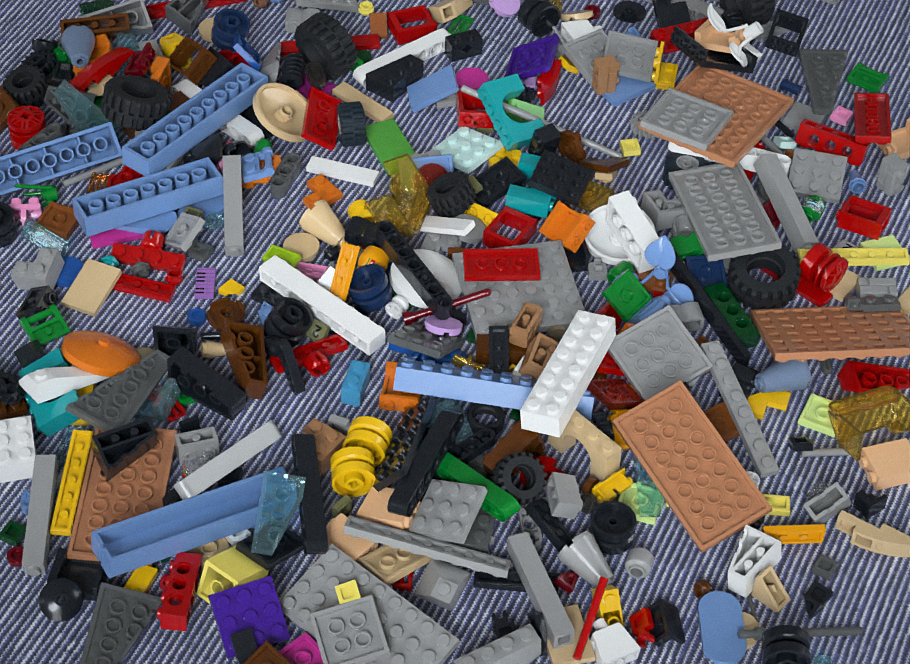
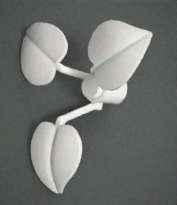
M710 3L707 9L708 18L718 32L723 31L727 33L744 29L743 35L746 40L739 46L734 42L729 44L730 51L743 67L747 66L746 55L741 50L743 46L758 57L759 60L763 53L755 49L749 42L764 32L760 23L755 21L749 26L746 23L743 26L726 29L723 19L714 10L712 3Z

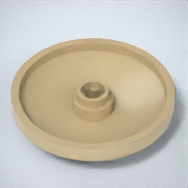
M280 83L262 85L254 94L252 103L255 115L261 124L273 135L285 141L296 143L306 141L305 138L301 137L307 103L306 98L293 88Z

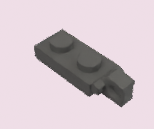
M885 295L884 297L866 296L865 298H857L856 296L846 297L847 310L879 312L899 311L901 309V303L892 295Z

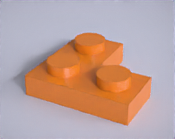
M319 174L307 181V187L314 193L304 197L303 204L311 210L315 207L314 203L319 200H325L331 205L342 199L343 193L322 174Z

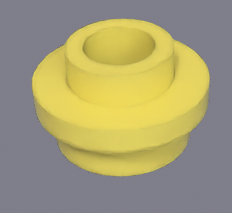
M362 1L358 12L368 16L369 13L374 12V6L370 1Z

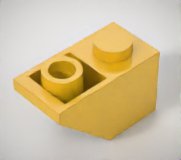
M607 585L596 615L597 619L604 618L608 626L620 623L624 627L619 590L613 585ZM596 588L591 589L592 599L594 597Z

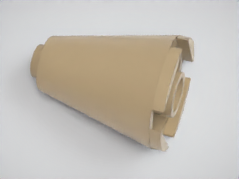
M325 200L316 201L314 203L315 207L312 210L308 208L302 215L299 224L304 231L333 247L338 246L341 248L343 242L348 243L344 240V227Z

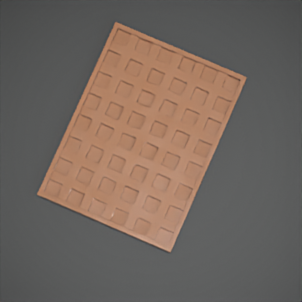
M846 306L750 310L751 320L774 360L778 362H788V360L805 362L808 359L825 361L829 358L845 360L847 358L865 359L866 357L885 358V356L902 358L905 355H910V318L902 308L899 311L879 312L847 310Z

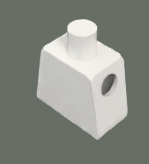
M587 19L562 22L560 35L568 43L602 27L600 25L592 26Z
M600 618L593 623L596 631L592 633L590 641L597 664H626L638 659L641 648L620 623L608 626L604 618Z

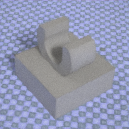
M594 258V262H589L587 269L589 281L607 280L606 263L601 262L602 258Z

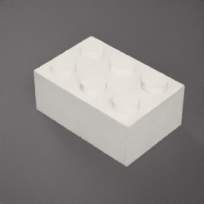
M31 415L0 420V483L32 478L36 447Z

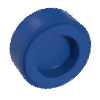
M200 308L191 309L187 314L188 323L192 326H202L207 321L206 312Z

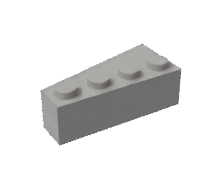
M143 0L126 1L78 17L128 13L131 35L154 34L153 26Z

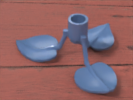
M663 235L658 240L650 243L645 250L647 262L656 267L640 283L641 285L655 275L657 279H666V289L668 291L663 295L670 299V305L694 302L693 293L687 285L676 283L671 288L669 286L670 276L668 274L675 264L676 256L670 240L666 235ZM633 273L639 281L638 275L636 273Z

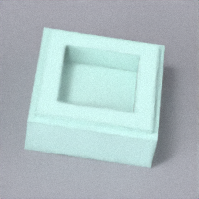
M774 136L773 142L781 149H795L797 145L789 136Z

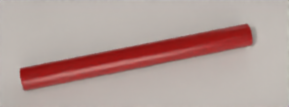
M600 577L572 657L581 661L608 583V579L605 577Z

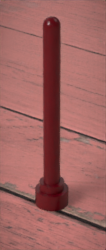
M487 288L453 299L452 308L490 296L491 290ZM429 308L417 312H410L409 310L402 312L406 326L412 322H417V319L433 314Z

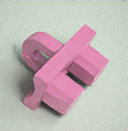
M37 197L30 198L29 204H22V200L19 198H12L11 203L8 204L13 208L15 219H21L22 226H28L29 219H38L42 214L41 204Z

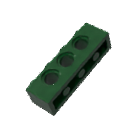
M724 282L704 287L703 290L747 349L757 346L760 334L756 326H754L749 315L744 312L740 302L734 298L731 290L726 287Z

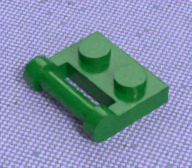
M858 62L847 76L846 82L870 92L878 93L884 84L888 82L890 74H883Z
M55 304L28 318L23 317L19 319L20 326L27 334L29 340L34 341L37 339L41 347L70 333V329ZM51 315L54 317L53 319L46 321L33 328H31L30 326L31 324L38 322Z

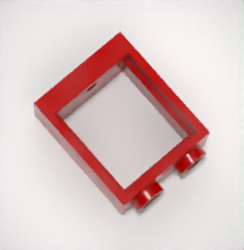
M425 5L387 12V26L397 45L410 43L437 30V23L433 21L431 12L427 10ZM423 20L425 23L408 28H402L401 24Z
M459 89L455 103L458 127L493 128V123L486 111L464 110V108L485 109L480 99L468 95Z
M851 195L847 201L843 202L842 208L836 214V219L838 220L837 227L879 240L889 224L892 208Z
M505 206L483 231V245L489 248L527 244L536 234L537 219ZM503 224L521 232L514 241L496 233Z

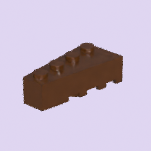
M226 320L220 333V339L238 388L246 393L247 398L261 400L268 385L263 326Z

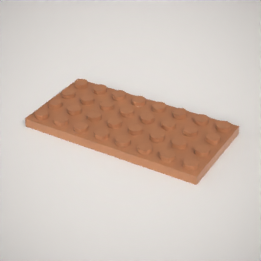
M681 380L612 420L616 430L701 553L745 528V525H750L772 512V507Z
M95 428L94 435L100 434L103 431ZM156 428L158 432L157 445L109 481H106L92 449L90 450L67 559L98 561L91 549L92 531L163 507L162 498L167 493L175 451L174 434H178L177 430Z

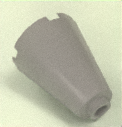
M585 531L572 539L573 543L569 547L565 545L559 552L557 557L560 562L594 588H597L600 577L608 579L607 585L613 584L614 575L591 532Z

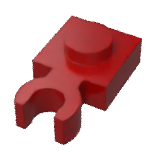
M644 607L629 617L632 634L637 637L636 642L642 648H646V639L651 643L655 642L654 635L650 633V630L654 628L651 610Z

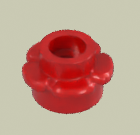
M169 270L167 276H165V281L168 284L178 286L183 282L182 273L179 270Z

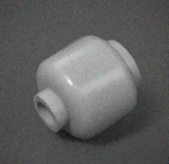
M642 547L632 548L625 560L626 572L636 579L649 576L654 563L652 553Z

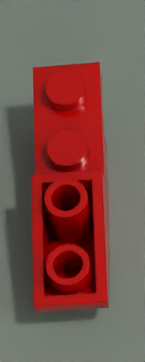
M555 57L551 70L541 73V77H537V87H540L537 88V98H540V105H544L550 100L559 85L561 60H556Z

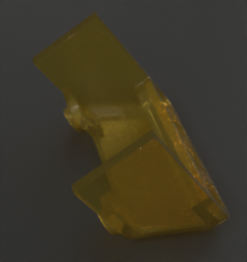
M405 154L383 163L392 177L389 190L394 194L395 199H393L391 194H387L366 201L365 206L375 219V222L389 221L400 234L411 237L419 233L430 208V203L426 197V190L429 186L409 154Z
M881 386L833 401L828 405V415L837 443L856 461H859L861 458L864 433L886 427L894 434H900L905 431L910 432V400L892 386Z

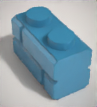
M351 360L341 387V403L357 407L361 405L370 380V364L368 362Z

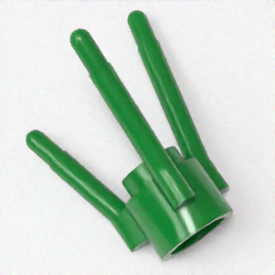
M60 45L53 50L52 53H54L56 61L71 63L66 51Z
M14 185L16 188L40 189L41 191L23 193V196L42 195L43 201L46 200L47 202L42 203L41 208L48 206L50 202L58 201L56 186Z

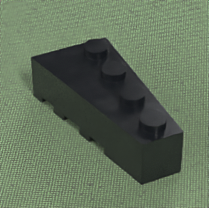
M183 346L167 359L168 385L170 388H174L179 393L191 397L194 401L231 421L246 407V393Z

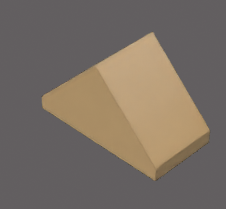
M768 565L755 577L751 595L772 611L779 612L791 600L771 565Z

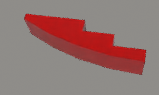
M121 46L104 54L69 82L70 85L75 89L84 91L91 82L98 84L106 74L113 76L134 51Z

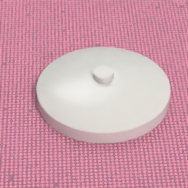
M607 205L593 210L588 217L596 223L585 238L589 253L595 258H602V262L610 265H617L621 261L633 264L605 221ZM646 214L647 220L649 221V223H652L653 226H654V223H653L652 220L649 218V216Z
M414 249L415 253L450 295L452 300L459 298L462 291L453 261L431 250ZM392 263L389 280L396 294L404 297L411 305L424 309L428 308L395 264Z

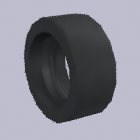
M473 403L467 411V427L472 434L483 428H491L498 435L504 427V411L500 406ZM480 414H490L497 418V421L491 424H481L475 421L474 417Z

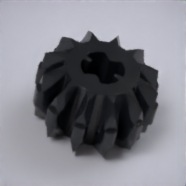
M731 8L724 10L723 14H721L726 29L739 27L743 24V13L740 10Z

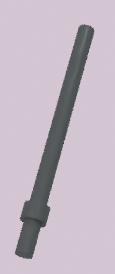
M754 627L753 630H738L737 635L739 639L754 638V640H761L762 634L767 629L764 627ZM862 627L803 628L808 632L809 637L862 635L863 633Z

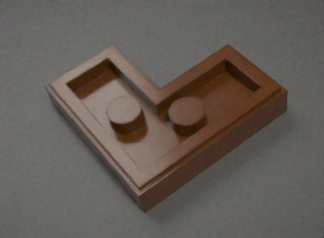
M590 157L581 160L580 165L594 171L611 173L627 167L629 159L612 157L601 160Z

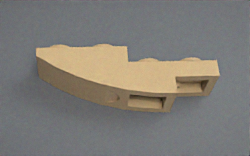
M843 510L838 515L835 528L852 536L851 544L883 555L910 557V536L884 523L879 529L871 523H867Z

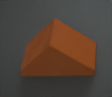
M386 12L369 13L370 34H378L379 39H387Z

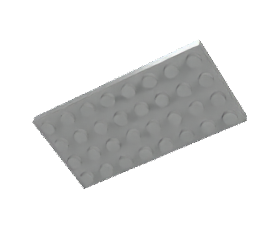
M740 162L734 169L718 163L669 172V180L708 262L782 248V242Z
M333 544L328 547L327 553L322 554L279 601L283 615L317 641L309 614L340 605L335 586L356 580L361 598L369 595L373 596L391 655L365 664H443L460 644L458 638Z

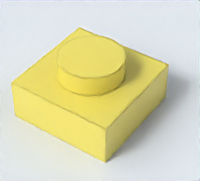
M637 138L620 140L623 157L641 155V148Z
M356 580L335 586L340 604L361 598Z

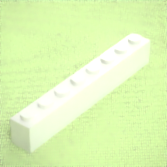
M274 255L259 266L260 280L282 296L294 298L304 303L312 312L314 318L330 326L331 330L370 356L385 344V330L382 326L377 325L367 316L362 315L353 306L343 302L339 297L330 293L325 287H321L312 278L302 274L285 260Z

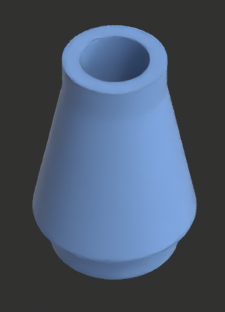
M851 170L848 174L849 189L855 194H860L866 188V181L857 170Z

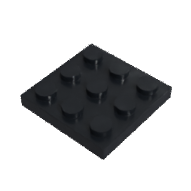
M544 149L527 185L578 207L594 170Z

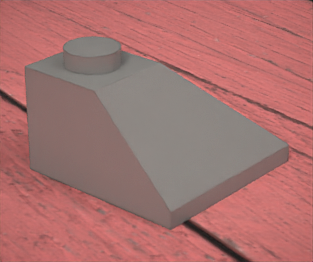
M431 559L414 596L453 612L471 573L441 560Z

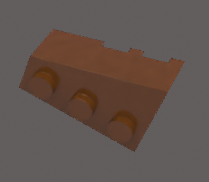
M521 419L518 423H514L509 433L505 437L500 438L496 447L484 456L482 465L485 471L494 476L491 472L492 469L496 468L495 464L501 461L502 458L516 452H525V455L529 453L533 455L538 450L543 452L546 448L541 433L521 429ZM514 468L512 470L511 477L514 476L520 470Z

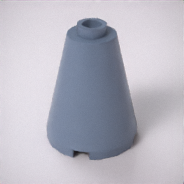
M72 25L62 33L61 44L75 67H85L95 47V35L90 28L84 25Z
M777 361L755 376L754 385L761 393L805 390L809 388L807 384L811 382V372L807 361Z

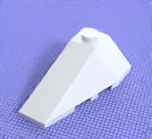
M76 366L39 369L25 375L19 380V385L39 404L64 395L73 389L78 390L109 377L95 375Z

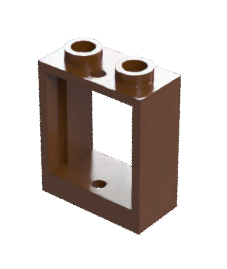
M187 36L183 38L169 56L171 68L196 86L218 59L209 50ZM195 50L199 51V54L192 63L183 71L181 68Z

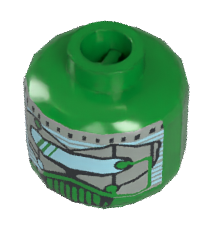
M818 195L805 197L801 205L809 222L820 220L826 208L823 199Z

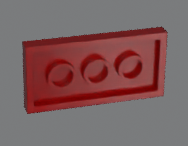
M311 86L308 91L301 137L333 151L336 146L338 132L337 106L338 103H342V100Z
M537 248L463 249L464 281H540Z

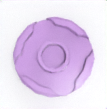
M489 0L491 8H494L495 13L502 17H511L520 9V0Z
M431 315L425 318L424 326L434 334L444 335L445 332L449 333V336H456L462 332L463 324L452 317L447 320H440L435 315Z

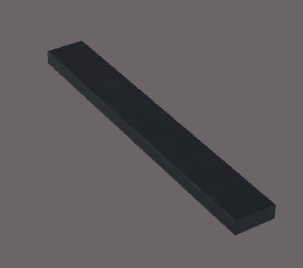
M675 251L676 261L671 269L672 274L679 283L685 284L691 289L694 302H698L704 318L735 361L748 366L751 354Z

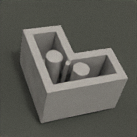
M661 190L643 193L641 210H644L649 216L656 230L672 228L673 221L677 216L686 215L678 198L667 200Z
M41 247L35 262H16L11 278L18 289L30 290L31 288L49 285L53 290L65 262L58 249Z

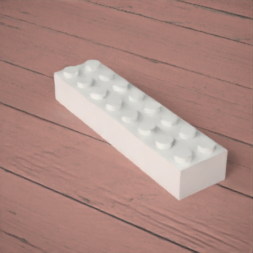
M581 310L577 311L520 410L521 429L560 438L616 336L614 317Z

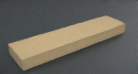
M342 82L332 89V94L344 102L360 101L363 105L364 114L375 122L385 121L394 117L392 111L346 82Z

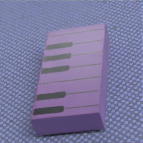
M197 268L195 299H214L216 268Z

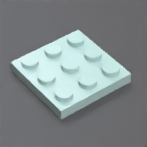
M461 127L431 150H440L442 155L452 154L453 167L469 174L502 149L503 144L500 140L468 127Z

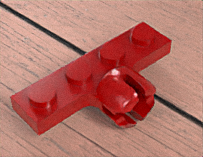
M152 230L144 232L139 246L115 242L113 244L110 256L115 257L119 264L133 266L137 262H145L149 264L150 269L166 272L169 270H179L182 273L187 259L185 254L163 251L165 238L158 231H155L153 236L151 235Z
M335 334L292 350L298 367L303 366L312 376L320 377L318 371L324 376L330 370V361L327 357L348 350V343L342 336ZM269 357L270 364L278 374L284 372L280 358Z

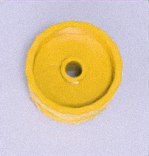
M359 416L351 422L342 448H365L372 452L375 458V466H378L386 457V450L392 441V431L386 423L375 417Z
M346 447L332 455L330 471L332 473L331 485L333 490L339 495L345 496L347 494L349 497H359L369 493L376 480L375 458L372 452L362 447Z

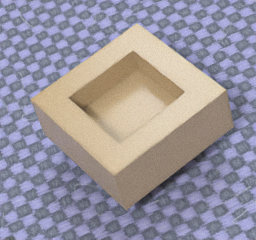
M617 170L611 173L595 172V180H601L603 183H609L617 177Z

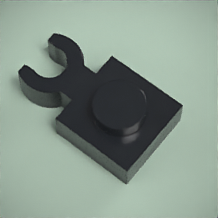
M505 610L502 613L503 618L501 619L497 618L495 613H492L491 621L494 625L492 631L495 640L516 630L514 622H508V613Z

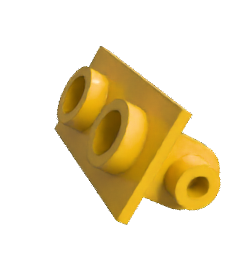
M473 203L464 212V214L480 219L486 227L499 214L477 203Z
M625 468L612 473L608 479L597 483L592 488L593 502L597 500L600 504L605 501H611L617 497L613 490L621 494L631 487L633 480L629 476L625 477Z

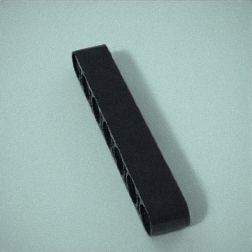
M380 221L377 224V243L435 317L440 320L449 319L453 303L450 295L395 226L389 221Z
M445 409L441 410L416 452L407 475L400 479L390 496L387 505L389 513L405 517L412 515L463 426L464 415L462 413Z
M292 434L291 448L304 554H326L328 551V538L314 434Z

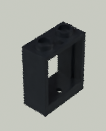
M777 9L764 47L796 57L809 19ZM779 26L800 33L797 42L774 36L775 27Z

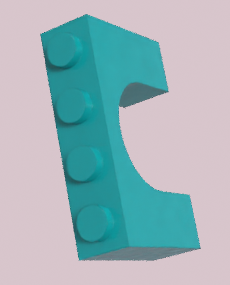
M518 74L485 82L477 90L478 97L482 101L486 113L489 115L494 129L497 131L501 143L507 151L530 145L534 131L544 126L541 118L526 123H518L506 115L503 109V101L518 97L525 89Z
M522 152L518 162V169L527 179H530L541 156ZM510 184L505 206L521 213L547 218L549 212L553 210L557 198L537 189Z
M58 347L18 372L20 378H23L25 375L39 369L71 367V363L63 356L61 349ZM75 389L52 402H42L39 404L27 392L24 395L26 401L31 406L29 411L36 420L34 422L36 429L40 433L43 432L47 437L52 436L80 419L65 410L69 403H74L81 397Z

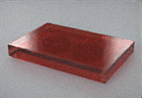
M623 379L591 380L587 387V390L591 391L609 410L632 409L644 402L638 393Z

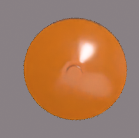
M81 330L71 332L65 336L61 347L63 356L71 364L86 372L105 377L120 375L129 366H134L140 362L138 351L130 343L114 335L99 331Z

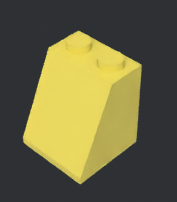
M235 545L205 561L196 595L210 604L208 595L268 576L269 570H265L236 550Z

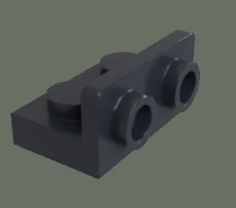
M49 285L31 288L16 316L21 319L48 309V306L56 304L58 297ZM48 317L38 321V323L42 324L46 322Z

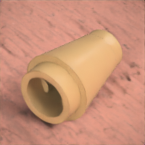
M206 340L200 343L201 358H206L207 360L226 355L221 342Z

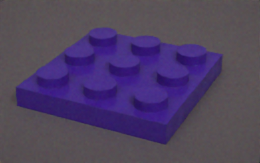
M557 33L514 47L504 77L518 74L520 79L531 78L536 74L546 73L551 70L560 40Z
M271 576L208 595L227 659L235 656L229 635L251 628L257 648L266 640L270 644H274L290 638Z

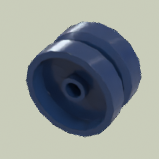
M229 8L220 10L216 13L211 30L213 44L221 50L235 52L233 38L238 33L247 41L250 20L242 11Z
M376 264L365 265L354 270L348 292L352 297L355 307L365 312H372L387 305L392 299L393 289L388 281L385 270Z

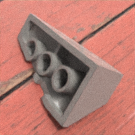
M277 42L261 64V69L259 70V72L268 76V83H276L281 42Z

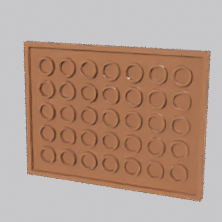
M698 65L674 89L734 111L731 120L706 151L699 150L675 139L664 137L659 133L648 131L646 128L640 127L641 121L638 128L734 169L793 105L794 98L726 70L704 68Z

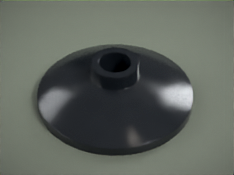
M622 1L614 6L613 14L620 21L635 23L644 19L646 9L640 3Z
M58 578L48 582L42 588L39 595V606L42 613L50 620L56 622H64L74 618L79 613L83 603L80 588L73 581L65 578ZM60 595L65 597V602L62 604L57 602V597Z

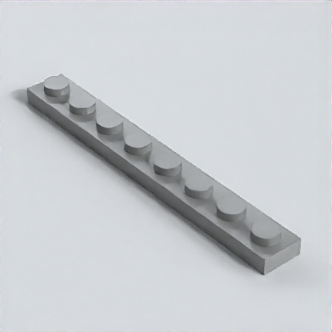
M719 340L702 343L700 348L713 365V368L710 370L712 377L758 476L763 478L778 474L780 469Z
M353 516L348 517L343 529V533L349 534L351 537H360L373 543L388 545L394 549H403L410 551L412 554H421L434 560L449 562L455 566H464L477 572L489 573L495 577L507 578L512 562L511 560Z

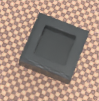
M820 554L812 567L811 573L831 581L840 563Z

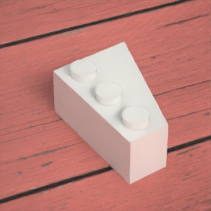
M745 525L744 534L740 538L739 547L728 570V589L746 598L753 590L755 577L768 565L774 568L781 560V541Z

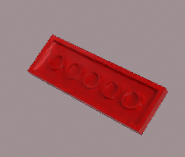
M854 93L855 142L860 144L877 143L880 145L891 143L889 93Z

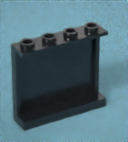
M675 26L671 34L670 42L701 67L753 74L758 57L744 46L741 50L745 53L748 61L746 67H743L731 53L705 49L678 26Z

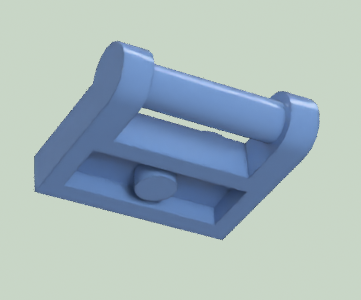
M264 147L260 152L249 153L241 157L244 183L270 177L274 174V167L272 166L273 150L271 147ZM261 160H265L263 169H261Z
M666 295L652 298L626 323L634 325L670 305V299Z

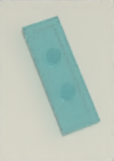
M32 219L25 220L21 232L22 237L39 248L58 249L62 257L65 256L69 243Z

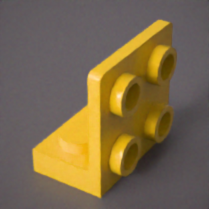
M661 41L660 47L656 48L655 57L658 58H654L653 68L656 71H653L651 81H654L656 89L668 90L669 87L674 89L678 64L662 62L664 42Z

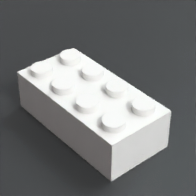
M629 190L610 196L608 198L605 221L639 274L654 269L656 266L650 265L645 258L647 246L660 238L656 234L653 224L649 223L644 210L640 209L636 198L631 195Z

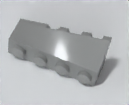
M528 624L453 660V664H530L541 655V639L532 625Z

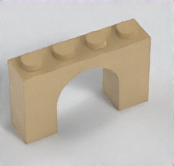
M574 411L560 438L548 435V443L561 454L574 446L576 439L583 444L591 460L589 477L603 482L612 473L619 471L622 448L578 411Z

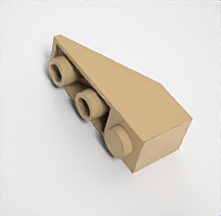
M442 0L429 6L433 21L445 23L466 11L473 5V1Z

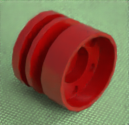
M29 105L15 108L7 116L11 144L16 150L46 127L43 111L35 106Z
M818 243L804 256L800 264V276L808 282H814L817 288L828 293L842 280L848 268V261L838 253L833 254V251L826 245Z

